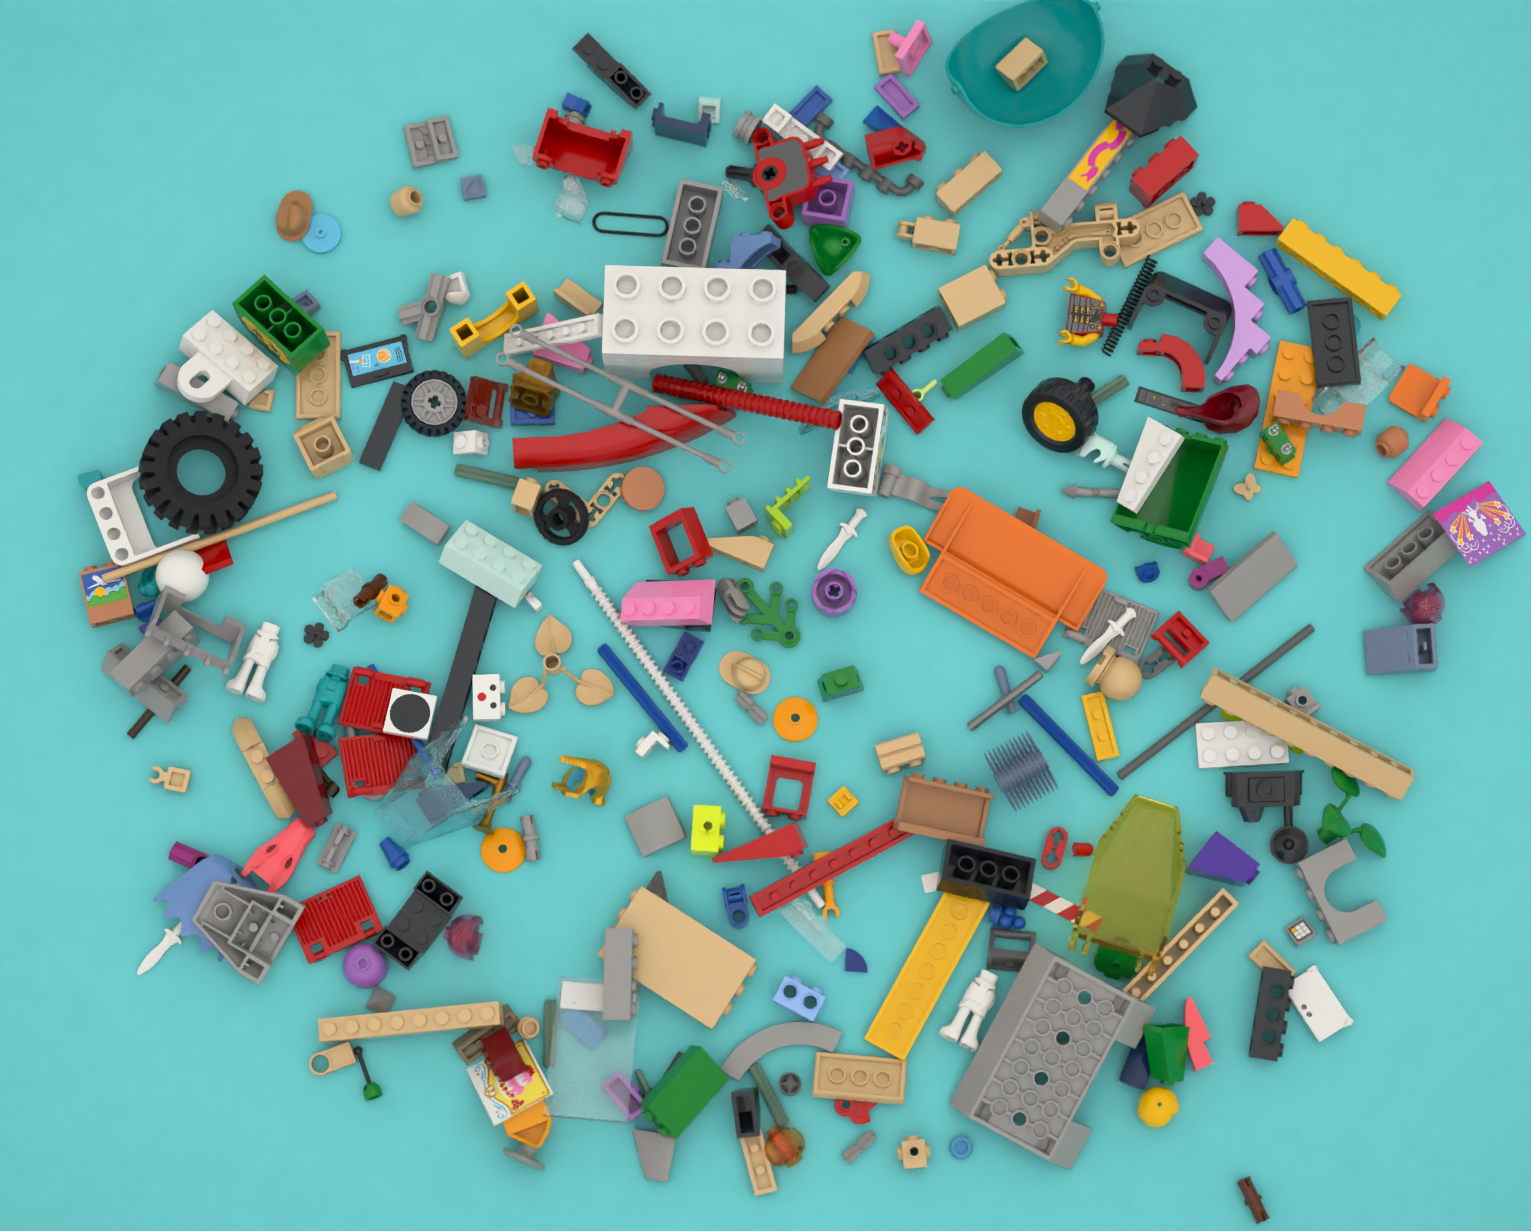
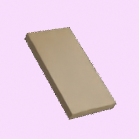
M1184 191L1129 217L1139 222L1140 238L1135 244L1120 246V261L1124 269L1147 259V255L1151 257L1203 232L1204 229ZM1132 229L1128 230L1129 234L1133 233Z
M340 331L326 332L330 346L296 375V420H315L323 415H333L335 420L341 419Z
M816 1052L812 1097L904 1105L907 1060Z

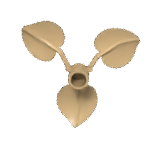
M549 615L540 625L535 637V647L538 653L545 656L543 659L545 670L543 671L541 684L539 685L538 681L533 677L519 679L511 690L508 707L512 711L525 714L542 709L548 701V693L542 689L545 686L548 674L556 676L564 672L573 681L578 683L579 685L575 690L576 696L582 704L587 706L599 705L612 698L614 687L610 679L599 670L587 669L582 673L581 680H579L563 667V663L556 653H565L570 648L572 635L564 624L552 615Z

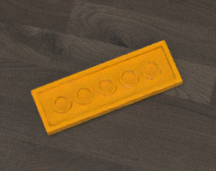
M1280 340L1261 432L1276 422L1272 421L1277 390L1299 393L1304 406L1309 411L1312 410L1316 390L1312 347ZM1289 424V426L1280 425L1297 450L1294 455L1295 458L1280 466L1275 457L1268 452L1266 444L1260 437L1253 469L1297 479L1307 430L1300 429L1298 425Z

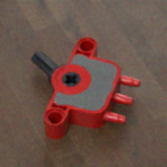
M759 128L752 136L758 164H754L753 168L729 165L725 169V176L731 179L749 181L753 187L758 188L765 196L770 218L778 228L785 230L790 228L795 221L792 207L812 200L818 193V187L826 185L833 180L831 175L816 177L815 168L828 163L829 160L827 156L812 159L810 152L811 149L824 144V139L821 137L803 142L799 137H789L777 141L769 129Z

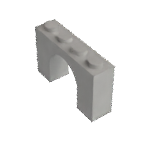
M1347 838L1341 839L1294 863L1296 866L1294 871L1299 881L1303 880L1307 887L1304 889L1310 902L1314 901L1317 907L1315 909L1317 918L1320 922L1324 921L1327 927L1325 930L1327 938L1330 942L1334 941L1337 945L1387 921L1378 900H1372L1352 911L1342 912L1333 908L1326 899L1324 887L1328 876L1334 870L1357 859Z

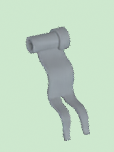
M885 464L884 476L877 493L879 496L890 499L891 495L914 501L927 509L940 511L943 503L934 501L930 497L947 498L951 491L938 489L919 479L902 475L901 468Z

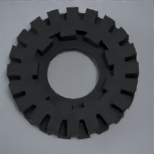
M195 411L193 416H189L188 412L178 414L175 420L172 421L170 418L162 423L160 429H156L144 448L138 472H140L138 479L140 490L145 491L143 498L148 507L151 505L155 507L153 513L161 521L167 518L170 520L168 526L176 530L182 526L186 528V533L197 535L199 530H204V535L215 534L219 528L222 531L233 527L236 521L240 522L247 515L260 492L263 464H259L261 459L258 447H252L254 440L248 432L242 434L239 431L241 425L233 420L229 424L224 422L225 416L214 413L213 417H208L207 411ZM196 449L207 450L217 455L225 467V480L216 492L209 495H197L189 492L181 485L177 476V465L181 457L189 451Z

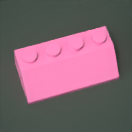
M1445 418L1390 478L1387 484L1421 512L1479 449L1483 442L1467 428Z
M716 581L635 582L622 599L620 621L633 627L712 625Z

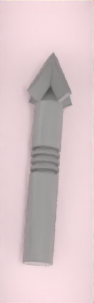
M1075 483L1060 491L1073 499L1076 496L1091 497V495L1092 497L1118 498L1121 489L1077 487Z

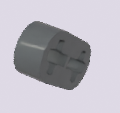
M1161 646L1140 662L1139 667L1142 678H1154L1171 666L1176 659L1171 655L1170 661L1164 659L1159 662L1158 659L1163 655L1162 651L1168 653ZM1154 662L1156 663V666L1152 669V674L1143 672L1145 663L1148 666Z

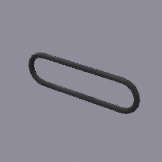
M599 212L592 220L596 231L609 234L662 237L669 229L667 220L664 217L655 215ZM600 215L660 219L664 221L666 228L660 234L602 230L596 226V219Z

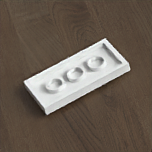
M1244 721L1195 724L1198 769L1289 763L1288 745L1283 742V739L1277 736H1269L1263 729L1257 726H1250Z

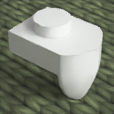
M460 271L447 276L451 279L445 299L454 305H463L470 296L465 274Z

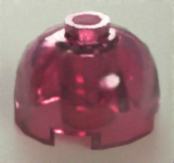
M1435 583L1427 584L1428 589L1423 592L1418 589L1404 601L1403 605L1405 608L1399 611L1410 623L1437 624L1442 619L1441 614L1444 611L1446 602L1443 593Z
M464 914L454 919L450 927L447 926L445 928L444 940H447L450 952L456 957L473 961L474 956L472 955H478L483 934L479 933V925H483L481 916Z

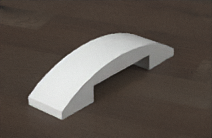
M774 104L762 119L763 123L784 139L799 137L803 142L820 138L777 104ZM824 141V144L819 145V147L810 150L812 159L828 157V163L822 165L828 171H831L843 156L842 152L827 141Z

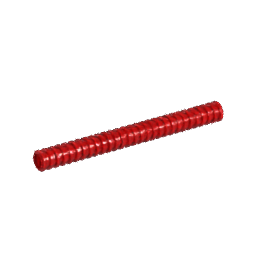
M659 373L654 376L652 381L653 392L663 395L678 396L682 399L697 400L698 402L710 403L711 405H723L725 408L742 409L745 412L761 413L764 416H774L783 420L787 418L788 421H800L802 424L819 425L822 428H832L833 430H838L842 423V413L839 410L822 409L819 406L815 408L814 405H802L800 402L783 401L780 398L764 397L761 394H751L742 390L738 392L736 389H725L722 386L706 385L703 382L687 381V379L674 378L673 376L668 377V375L662 376Z

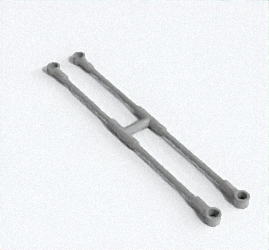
M513 324L510 327V335L513 338H521L534 345L536 343L608 378V381L621 386V389L611 407L524 367V364L509 358L505 352H500L496 355V362L499 366H507L520 373L524 372L594 406L595 409L628 425L632 424L704 459L703 461L719 468L721 473L726 474L731 471L732 464L729 460H721L708 453L700 452L634 420V417L621 412L620 409L629 391L642 397L646 396L716 430L717 433L731 439L735 445H742L745 442L746 437L743 432H735L722 425H716L617 374L604 371L538 339V336L523 330L519 324ZM518 327L521 330L520 333L514 335L512 333L513 328ZM499 356H506V362L500 363L498 361ZM739 434L743 437V440L736 442L734 437ZM728 463L729 469L723 470L721 464Z

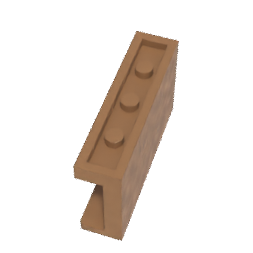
M911 773V777H903L893 829L943 840L952 839L982 847L985 846L986 839H982L990 801L995 797L993 794H988L989 789L976 786L974 791L967 789L968 784L954 782V786L946 784L945 779L933 777L932 781L924 780L925 775Z

